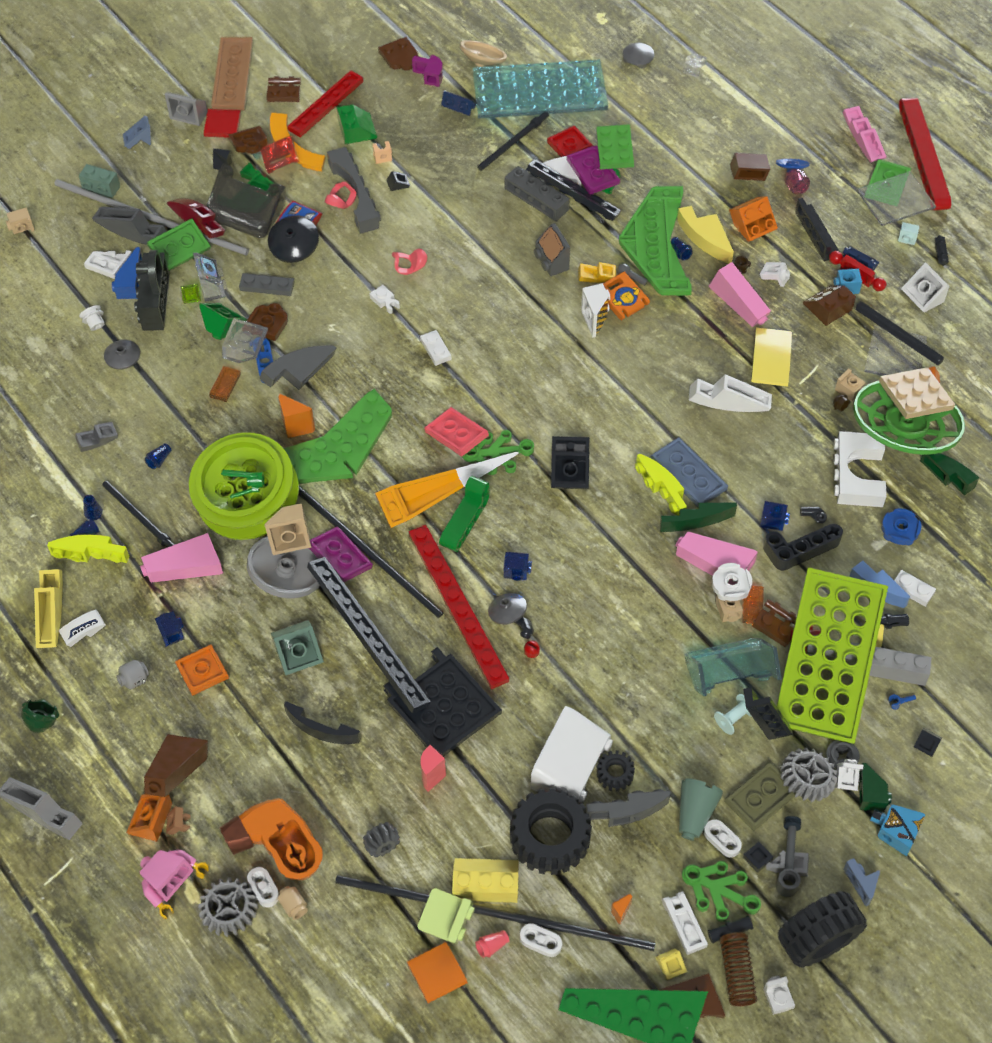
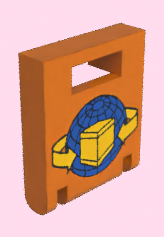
M625 271L603 283L605 289L610 293V300H608L609 308L620 320L625 319V315L628 318L643 309L644 305L650 304L649 298ZM619 283V286L615 287L612 290H609L610 287Z

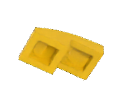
M599 262L597 266L580 263L578 267V278L582 282L602 283L616 276V265Z

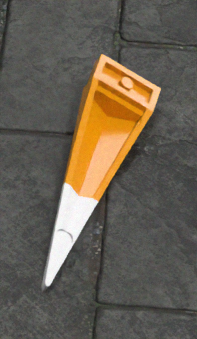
M518 452L392 485L375 493V496L391 529L413 519L465 487L471 475L480 478L516 456Z

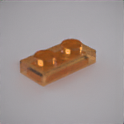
M751 586L748 597L743 598L742 623L753 624L763 608L764 587Z

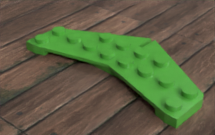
M655 186L651 188L619 236V245L646 279H648L657 293L664 296L691 295L692 292L690 280L686 277L670 242L678 215V208H680L683 199V186Z
M375 389L368 392L323 437L283 448L296 471L299 484L353 478V473L357 476L392 417L391 407Z

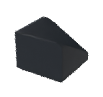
M213 149V169L229 171L232 164L230 150Z

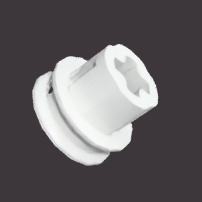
M99 305L89 307L79 315L82 318V322L88 324L91 331L100 329L105 325L101 317L104 312L100 310L101 307Z

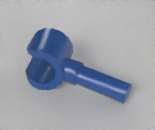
M893 694L889 697L888 702L896 701L897 703L892 704L891 708L897 710L900 704L916 700V696L911 695L900 698L898 695Z

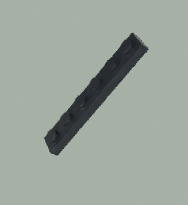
M536 159L530 162L526 168L531 175L541 178L546 184L556 187L563 194H568L576 202L583 203L590 210L600 213L607 220L614 221L621 212L619 208L595 194L590 195L585 188Z

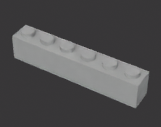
M850 642L854 646L860 645L858 643ZM807 645V655H815L816 648L812 645ZM875 647L869 676L925 686L930 676L932 657ZM827 650L825 657L831 661L835 660L836 653L833 650ZM847 655L845 657L848 665L856 664L857 660L854 655Z

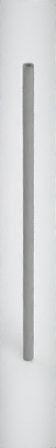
M57 179L55 181V186L106 205L116 208L137 209ZM141 210L147 220L172 229L180 225ZM201 232L207 242L245 256L249 253V249L219 238L210 239Z

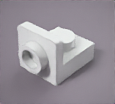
M766 262L760 276L762 279L778 280L780 287H784L790 278V272L784 262Z
M772 977L767 980L763 990L773 1015L794 1009L795 1007L787 986V977Z

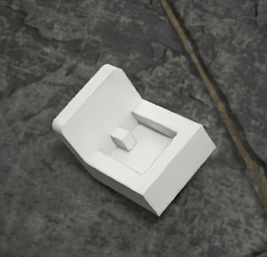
M844 759V762L837 763L836 777L838 779L835 788L858 791L859 771L863 769V765H859L857 760Z

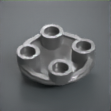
M632 43L625 47L623 51V61L636 65L638 68H645L655 56L654 50L643 43Z

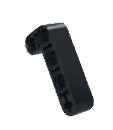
M829 524L789 543L786 542L779 532L771 531L766 535L763 549L773 565L778 570L785 571L838 547L843 535V529L838 524Z

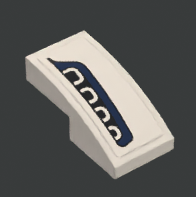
M93 610L74 619L58 631L66 645L72 647L86 635L92 637L106 625L99 612Z

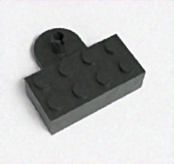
M150 250L149 253H143L142 260L136 263L139 288H136L138 300L134 303L135 312H138L137 320L138 323H141L143 331L164 330L170 278L165 254L159 253L158 250Z

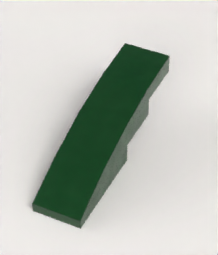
M737 502L698 503V509H680L679 516H661L660 532L685 531L722 522L735 516Z

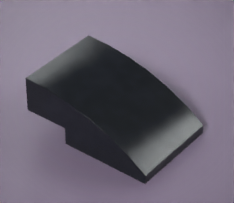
M552 436L551 488L589 489L590 437Z

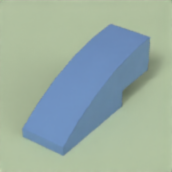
M861 561L851 569L849 577L887 585L886 603L901 608L907 606L910 595L883 569L876 573L864 561Z

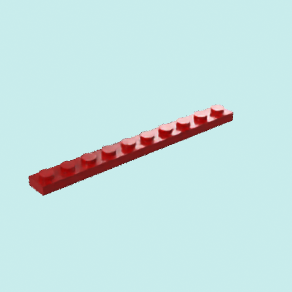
M427 525L408 531L411 541L490 689L492 690L508 683L509 677Z

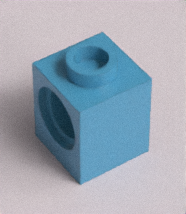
M859 269L838 270L837 277H834V285H845L853 294H859L862 285Z

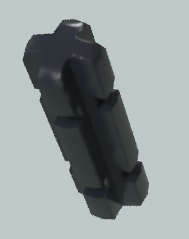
M938 235L935 238L938 263L945 266V264L949 263L945 237Z

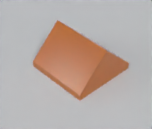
M279 394V404L287 438L313 433L315 425L312 408Z
M148 794L141 795L126 833L158 842L167 819V814L172 807L169 794L166 797Z

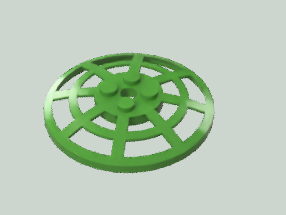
M879 381L863 387L855 397L853 412L860 427L876 441L895 450L912 454L942 453L955 447L963 436L965 429L964 417L956 405L953 410L905 419L899 409L892 404L894 402L888 397ZM875 391L881 397V400L875 402L871 408L861 402L863 398ZM883 405L888 408L885 415L876 410ZM858 407L868 413L871 426L865 424L858 412ZM951 414L956 422L957 432L945 431L946 428L942 417ZM874 417L883 420L885 426H877ZM936 421L939 430L929 429V422ZM883 432H890L898 438L895 440ZM926 434L937 436L931 442H927L923 438ZM943 437H956L953 442L941 447L934 446ZM905 439L916 440L920 444L904 443Z

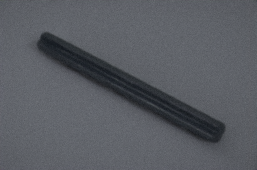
M860 301L856 305V311L934 364L939 366L943 362L944 357L864 302Z

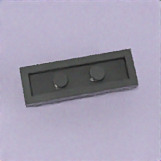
M242 273L239 290L291 296L295 282L294 278Z

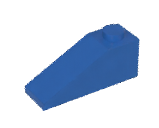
M140 247L135 248L116 273L115 281H112V291L115 292L117 299H138L136 297V288H139L136 263L142 260Z

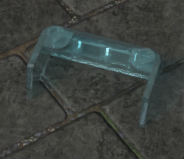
M761 638L746 639L685 654V661L694 688L703 697L707 696V693L712 692L715 684L751 676L757 678L758 681L769 680L770 676L777 680L782 679L777 648Z

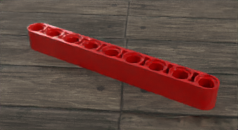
M917 97L902 98L899 101V111L932 211L949 210L951 208V196L919 99Z

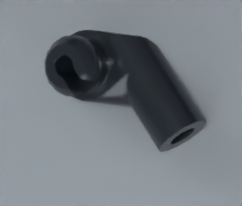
M525 617L514 622L523 629L520 633L521 637L529 639L531 634L534 633L531 621Z

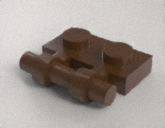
M280 76L268 78V84H274V86L267 87V102H300V86H295V84H301V78H294V76H289V78H280ZM280 84H289V86H280Z
M767 599L764 606L770 609L769 612L762 608L752 627L783 647H786L791 640V630H794L790 624L795 625L796 614L792 611H786L780 607L781 604L775 601L774 603ZM777 613L781 617L785 618L784 622L779 618L775 617L774 615Z

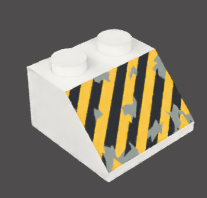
M603 283L582 288L581 312L592 337L597 336L607 320V312L609 311L608 300H610V293L605 289Z

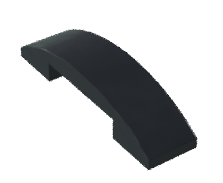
M285 701L284 708L288 718L308 735L335 744H357L361 741L359 730L344 724H340L338 730L306 718L304 708Z

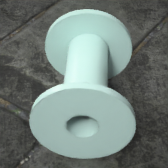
M743 694L736 696L738 704L724 715L721 712H716L714 714L718 726L729 735L734 733L733 724L745 714L751 716L746 709Z

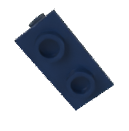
M444 90L441 106L470 116L471 110L476 107V103L473 100Z
M851 246L849 248L845 247L843 250V258L848 255L873 271L880 263Z

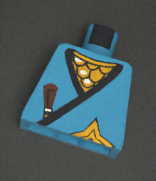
M891 805L887 814L875 809L870 821L881 826L877 835L879 839L907 856L926 814Z

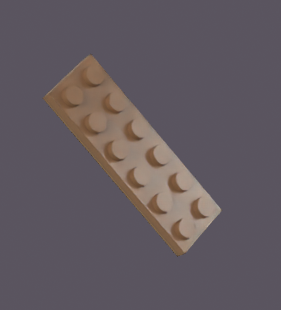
M252 37L220 38L211 104L212 109L245 110L253 47Z

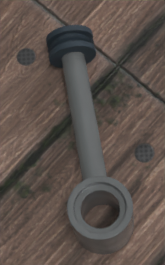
M787 816L784 818V828L788 830L785 870L779 874L776 890L783 897H792L796 894L800 884V876L793 869L796 831L801 829V819L796 816ZM788 880L793 885L787 886L783 881Z

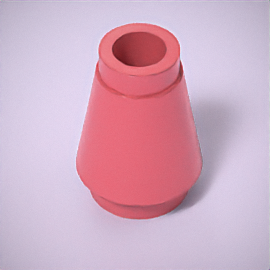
M502 930L479 937V940L475 942V946L482 958L486 956L491 957L510 940L508 934Z

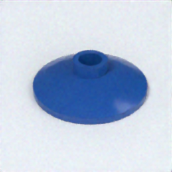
M800 159L776 160V165L787 169V173H797V170L804 169L810 165L809 162Z

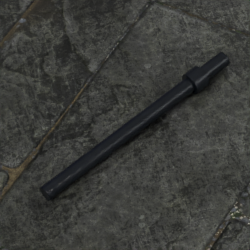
M544 111L540 116L534 117L530 124L481 162L477 168L480 171L484 170L534 128L537 129L549 117V113Z
M108 480L103 482L102 486L157 538V541L162 546L168 548L175 545L166 533H162Z

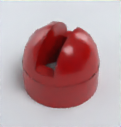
M533 640L528 641L524 646L525 655L529 658L537 657L540 653L539 644Z

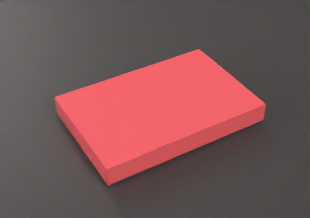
M452 407L424 427L427 434L461 457L489 436L486 429Z

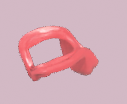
M345 181L337 183L332 188L330 194L326 196L325 203L346 209L354 203L357 196L356 190ZM344 186L351 191L346 202L336 195L339 189Z
M416 249L410 255L400 252L392 253V257L395 258V269L403 275H409L422 269L428 259L423 249ZM399 258L409 260L411 267L408 269L398 267Z

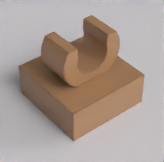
M174 807L167 814L166 834L175 835L178 831L186 832L190 829L189 825L183 824V820L188 821L191 818L189 814H183V808Z

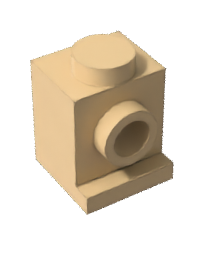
M27 208L6 213L8 217L6 224L8 230H12L13 234L30 229L31 232L35 231Z
M848 369L838 378L835 390L841 395H847V398L853 402L858 392L865 387L866 382L851 373V369Z
M716 596L715 603L722 622H734L742 617L743 609L739 600L722 601Z

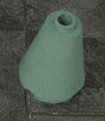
M688 778L685 781L682 780L679 832L682 833L683 838L694 841V838H699L723 795V791L717 786L712 785V788L705 785L706 782Z

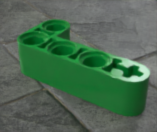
M472 475L468 478L465 485V496L442 532L439 545L455 552L460 550L489 500V482Z

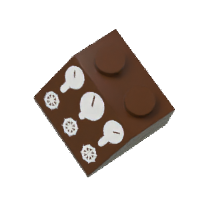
M833 285L803 301V304L827 326L853 310L856 296L845 285Z

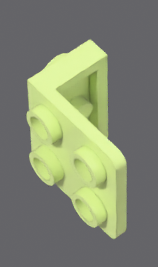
M434 888L429 895L419 920L418 929L457 945L465 936L467 929L464 926L467 919L471 920L475 910L472 907L473 902Z

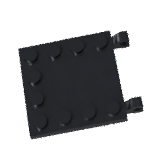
M436 647L431 651L433 654L431 657L437 664L414 679L430 700L429 707L411 713L390 682L384 684L383 687L385 688V694L389 697L387 703L426 748L431 745L444 757L502 714V709L451 653L445 656Z

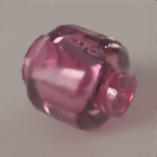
M793 169L787 173L785 184L793 194H803L810 186V179L803 170Z

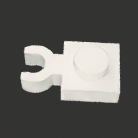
M384 285L369 293L370 299L380 308L386 306V310L390 314L393 313L392 306H395L397 309L400 308L399 301L394 299V294Z

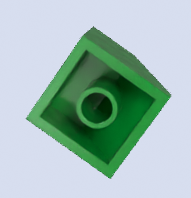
M353 104L337 107L338 122L345 145L377 139L369 112Z

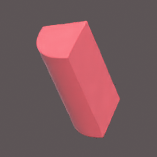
M431 745L424 750L421 756L422 782L427 792L446 776L445 758Z

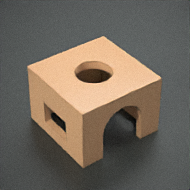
M385 141L386 147L384 149H379L377 143L372 144L376 164L392 161L389 141Z

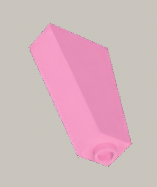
M731 262L718 270L709 285L710 289L752 327L765 323L771 310L736 266Z
M687 532L684 537L681 536L675 545L678 557L712 576L718 570V567L726 563L739 564L741 568L749 571L756 562L758 554L756 550L692 532ZM729 579L728 584L735 585L737 583L733 582V579Z
M208 533L141 557L143 565L140 568L143 576H148L150 583L220 575L223 573L221 563Z

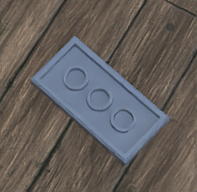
M680 437L650 456L651 459L665 467L684 488V494L697 507L698 503H708L728 490V485Z

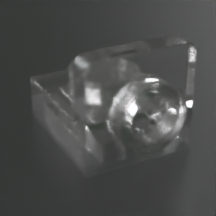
M695 53L690 54L686 57L683 73L698 77L701 67L706 64L707 57Z

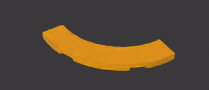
M271 112L270 130L273 142L278 150L290 161L297 162L304 168L322 172L326 160L325 155L312 153L300 147L288 133V115Z

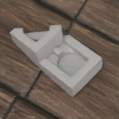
M783 850L779 854L780 856L771 863L768 862L766 870L777 873L785 870L786 852ZM795 852L793 870L799 876L808 877L809 854Z

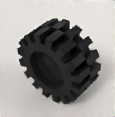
M618 750L615 751V754L612 751H608V755L606 753L603 754L602 759L600 758L597 764V778L599 783H603L602 787L606 788L608 786L609 791L616 788V792H618L620 788L625 790L626 786L631 785L635 772L634 762H631V757H626L625 752H622V755H620ZM611 765H618L623 768L624 773L620 777H613L608 773V768Z

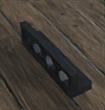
M803 197L798 198L795 213L822 260L828 261L829 255L833 251H839L813 205H807Z
M752 687L743 689L746 709L768 740L793 735L791 727L770 697L759 699Z

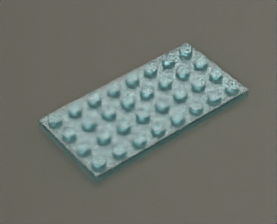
M601 60L473 68L478 119L541 115L544 111H547L549 114L608 110Z

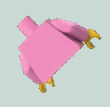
M160 850L152 858L146 856L140 864L143 868L140 871V875L143 877L141 884L144 896L155 908L158 907L160 909V915L163 919L167 920L163 911L170 909L173 914L174 911L170 905L164 904L162 901L167 902L194 871L193 868L196 870V876L203 879L205 875L199 872V869L208 871V865L204 862L197 863L195 858L183 850L168 852Z

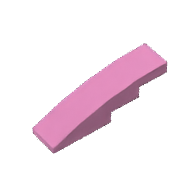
M860 106L845 109L843 115L848 127L870 163L878 161V159H886V154L875 128H871L868 118L863 116Z

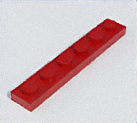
M350 70L287 126L288 131L301 138L364 82L363 77Z

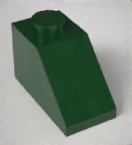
M862 763L863 769L859 771V810L874 811L876 809L880 812H885L887 806L891 805L892 793L888 792V783L867 763Z

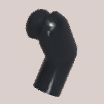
M800 507V516H810L818 523L826 522L827 514L820 507Z

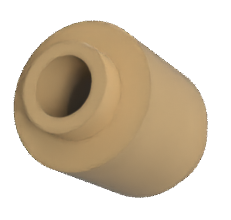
M287 886L279 892L278 901L289 917L297 920L307 913V903L296 887Z

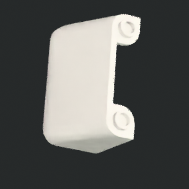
M565 706L533 767L531 789L535 791L544 789V792L550 791V788H556V792L560 793L564 790L568 792L569 797L572 795L576 796L579 799L578 804L579 802L583 803L587 796V791H585L586 783L601 753L603 754L605 750L609 751L612 746L611 734L576 710Z

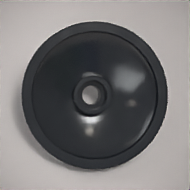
M298 215L288 216L279 220L273 225L268 234V247L271 253L278 260L287 263L300 262L308 258L315 251L319 242V233L315 224L308 218Z

